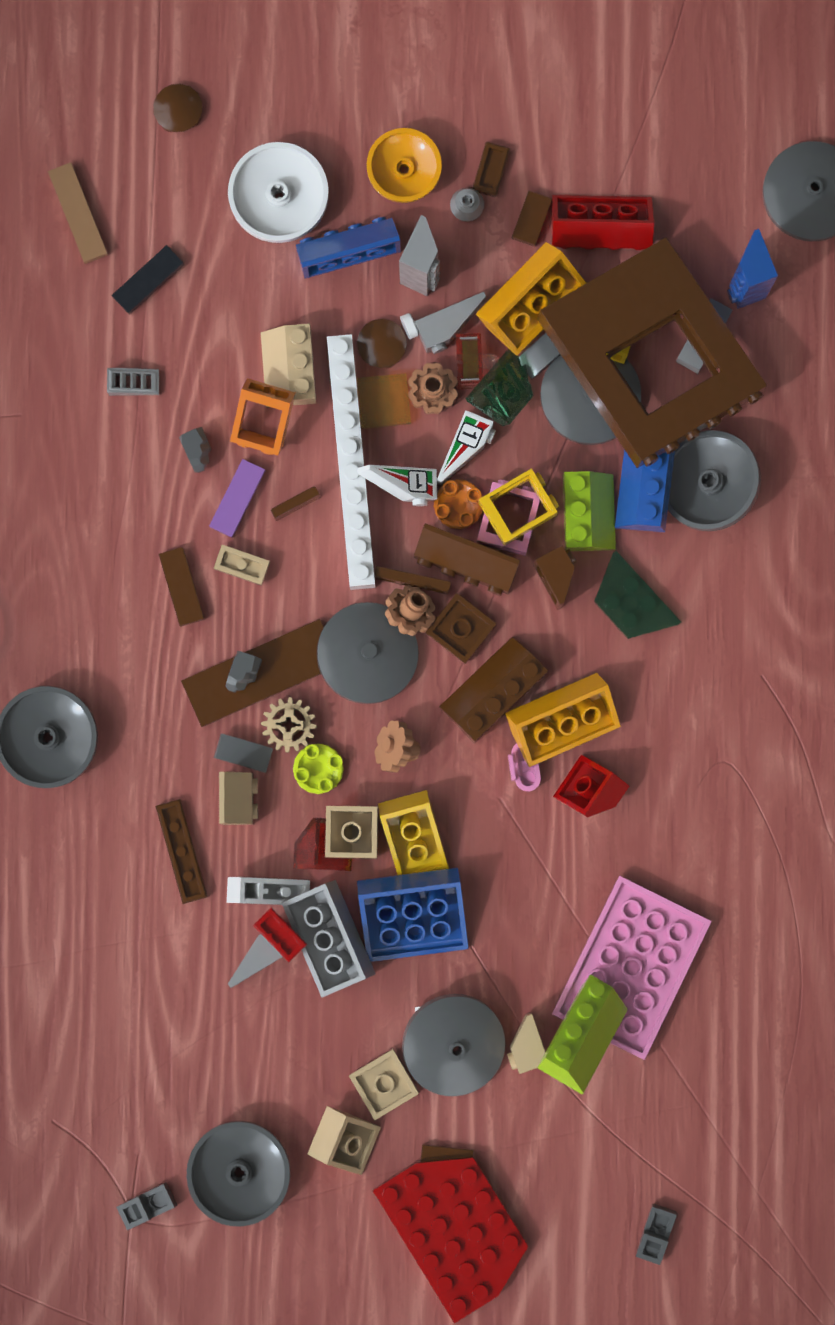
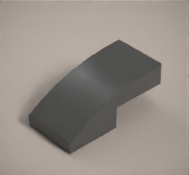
M545 333L516 359V362L533 379L547 368L560 353L547 333Z
M220 734L214 758L266 773L273 748Z
M166 1182L116 1208L126 1229L129 1230L178 1205Z
M652 1203L636 1257L658 1265L661 1264L677 1211Z

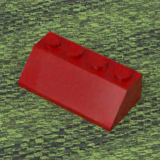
M552 195L551 236L552 246L561 249L576 247L584 249L609 248L611 250L626 248L644 250L653 245L654 214L652 197Z

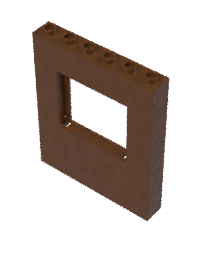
M667 238L660 240L541 309L537 317L538 322L636 468L644 464L646 467L652 465L659 459V455L664 452L667 454L674 452L680 447L679 443L686 439L688 442L694 440L701 434L700 431L706 427L709 429L714 428L722 422L721 418L727 414L732 417L743 409L742 406L748 402L750 404L756 403L763 397L762 393L767 387L761 375ZM675 320L712 374V377L648 414L610 357Z

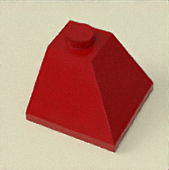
M580 755L553 797L588 818L615 808L630 786L613 772Z

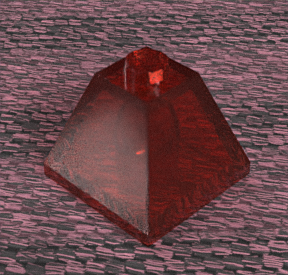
M312 818L294 843L293 869L352 871V858L325 857L326 818Z

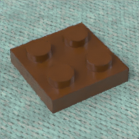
M456 593L425 633L466 664L496 626V623Z

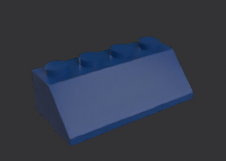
M380 217L374 219L372 224L365 226L354 224L349 226L347 231L340 233L338 230L329 231L322 238H304L300 240V244L296 245V250L304 278L306 279L400 253L401 247L393 218Z
M760 229L754 230L729 284L730 289H727L731 303H736L738 309L766 299L778 277Z
M624 450L615 528L665 532L675 451L670 454L662 453L658 456L659 459L648 467L644 464L636 468Z

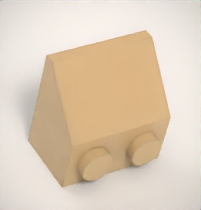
M219 772V824L253 825V819H258V804H253V794H258V778H253V773Z
M326 806L325 857L377 859L378 807Z
M531 1012L525 1014L510 1045L511 1052L507 1054L512 1070L517 1069L519 1074L536 1069L545 1054Z
M327 1106L308 1155L327 1165L362 1175L381 1127L344 1111Z

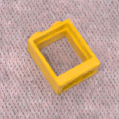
M532 468L483 496L478 501L504 546L557 516L556 508L559 505L552 494L547 495L543 488L546 485L544 479L539 472L535 474ZM529 481L547 512L511 533L494 506L493 501Z

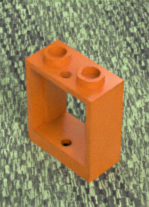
M247 378L241 389L230 442L237 443V445L244 448L250 447L261 450V452L267 455L274 454L278 456L284 445L296 392ZM248 400L282 410L276 439L241 429Z

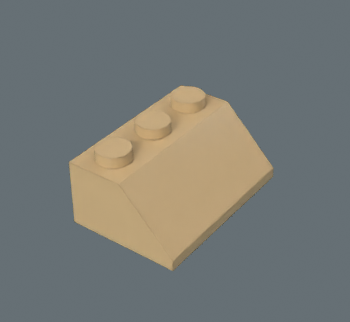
M310 324L284 325L261 332L264 383L296 392L293 405L316 404Z

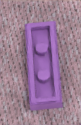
M242 459L209 525L210 528L233 538L265 473V469Z

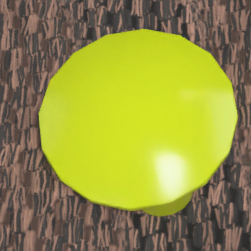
M319 743L310 744L302 749L296 756L293 765L294 778L299 786L307 792L314 794L327 793L334 789L342 779L344 770L342 758L337 751L328 745Z

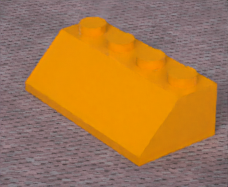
M545 242L476 315L488 330L517 356L543 330V327L537 320L540 310L583 286L586 282L562 251Z
M598 673L505 713L512 735L529 767L621 727L609 686Z

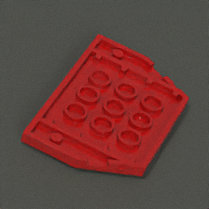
M474 1157L416 1162L372 1190L454 1324L499 1296L528 1248L527 1242Z

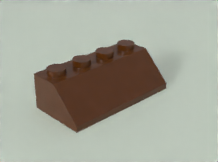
M426 523L414 553V558L418 559L417 564L427 568H431L432 565L439 567L442 574L453 578L455 575L465 578L464 582L476 587L480 583L488 587L487 591L498 596H502V593L508 594L520 560Z
M511 637L439 707L475 743L547 674L548 670L526 648Z

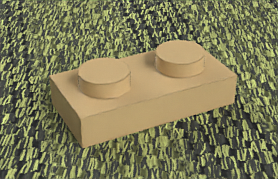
M222 545L214 569L262 586L270 561Z

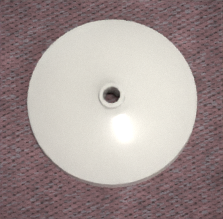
M272 142L250 150L239 160L230 176L228 198L235 219L245 231L263 241L284 243L307 235L317 226L326 211L329 190L325 172L312 154L294 144ZM277 193H282L284 195L283 197L275 198V195Z

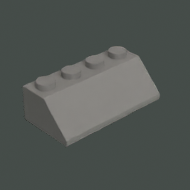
M421 215L399 260L400 284L428 296L429 291H435L439 283L440 260H438V249L427 219Z
M336 880L282 902L292 929L307 943L302 952L321 997H325L376 974Z

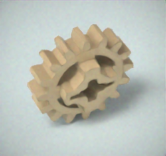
M289 697L288 703L284 704L282 699H279V706L276 707L270 704L271 713L264 712L268 720L261 722L262 726L267 727V730L262 734L263 736L270 735L271 738L267 743L270 745L276 742V750L278 751L284 746L286 753L290 752V747H294L298 752L301 743L304 746H308L307 737L314 738L310 730L316 729L317 726L311 724L310 721L316 717L315 715L307 714L311 709L309 706L301 707L302 700L293 704L292 697ZM285 709V714L280 719H274L279 711ZM295 710L302 713L305 721H299L295 717ZM287 719H291L294 724L301 726L292 727L291 731L287 732L285 727L277 724L287 723ZM272 729L280 730L283 733V741L274 735ZM305 731L298 740L293 741V736L296 733Z

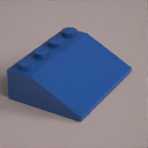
M458 868L357 881L365 948L371 962L469 949Z

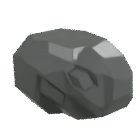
M202 427L186 432L179 437L196 473L205 471L210 462L209 453L212 450Z
M237 651L226 682L228 691L235 693L244 690L249 683L255 682L262 659Z

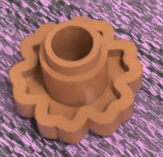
M426 363L423 371L419 369L414 370L409 378L408 385L411 390L408 393V397L415 408L423 407L426 414H440L443 407L451 408L457 399L458 393L454 389L458 383L457 378L452 370H443L440 363Z
M406 585L402 590L396 588L385 601L388 607L385 611V616L391 626H398L399 632L402 634L414 636L418 631L424 633L435 620L432 614L435 610V605L431 597L418 587Z
M391 720L387 727H382L377 736L378 746L375 749L376 763L381 765V770L397 773L401 766L405 767L408 762L415 761L419 757L420 744L415 741L412 736V730L407 728L405 722Z

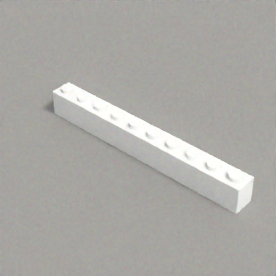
M352 334L328 336L327 345L350 590L376 588L366 479L358 474V468L364 467L353 339Z

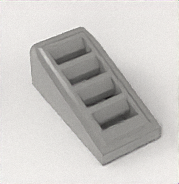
M107 368V393L109 396L159 395V369ZM116 376H120V388L116 387ZM126 376H130V388H126ZM136 376H141V388H136ZM146 376H151V389H146Z

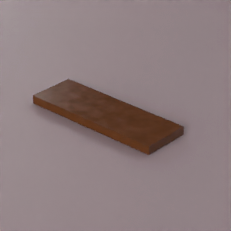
M318 619L244 652L262 659L255 682L249 683L244 690L234 693L226 688L227 678L235 657L182 680L183 687L201 727L321 675L317 662L318 640L324 628L321 620Z

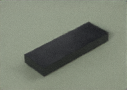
M166 245L111 296L130 315L174 275L184 263Z

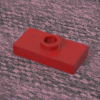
M272 907L253 925L288 962L307 945Z

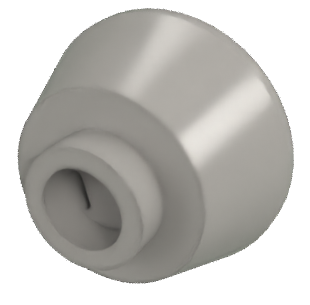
M462 188L453 194L450 208L457 219L473 221L482 214L484 200L477 190Z

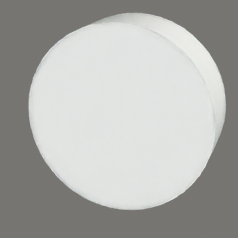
M407 313L400 316L401 323L409 340L419 335L418 329L411 314Z

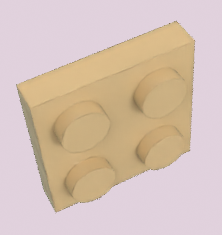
M393 1049L349 1075L374 1120L419 1094Z

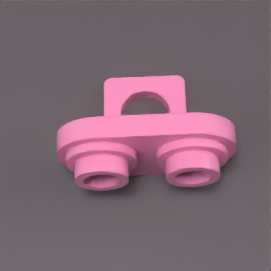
M516 743L512 748L511 754L508 755L511 781H515L516 785L523 791H533L539 786L541 781L539 763L529 767Z

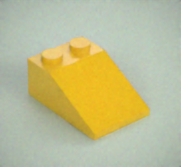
M427 790L378 803L380 819L397 875L449 869Z

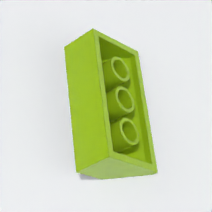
M589 975L582 984L537 1067L580 1094H583L628 1010L613 987L595 976Z

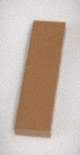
M70 162L48 171L84 263L87 264L107 256L108 253L72 163Z

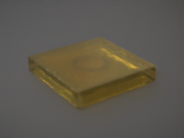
M406 373L356 378L361 429L411 424Z

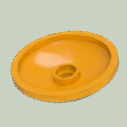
M397 128L384 133L373 143L368 153L367 174L372 186L380 195L394 202L409 203L422 199L435 188L441 175L442 161L436 144L426 134L415 129ZM403 166L409 169L405 174L400 172V168Z

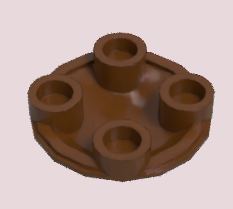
M171 84L163 88L156 95L153 104L154 116L165 131L185 132L200 123L202 101L198 93L190 86Z
M377 319L369 322L359 332L357 339L359 355L366 363L378 368L393 367L403 357L407 346L406 336L402 328L395 322L387 319Z

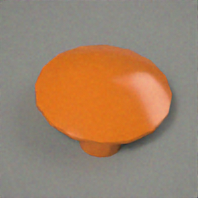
M466 480L446 481L439 488L437 499L434 500L435 514L442 524L450 528L463 529L470 527L478 521L483 512L478 503L479 499L482 498V494L474 484Z

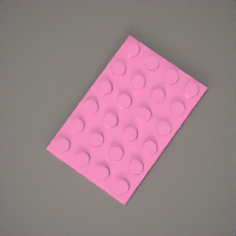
M619 876L552 1014L564 1019L582 984L591 974L613 987L628 1009L610 1043L645 1060L712 921Z

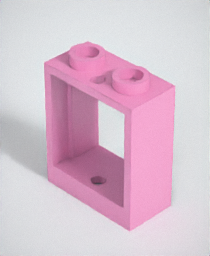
M498 480V483L492 482L490 492L509 481ZM523 486L522 489L515 488L507 493L508 495L533 501L528 523L533 521L540 502L534 489ZM484 513L477 543L525 556L532 530L524 534L523 541L514 540L504 546L498 535L486 532L489 520Z

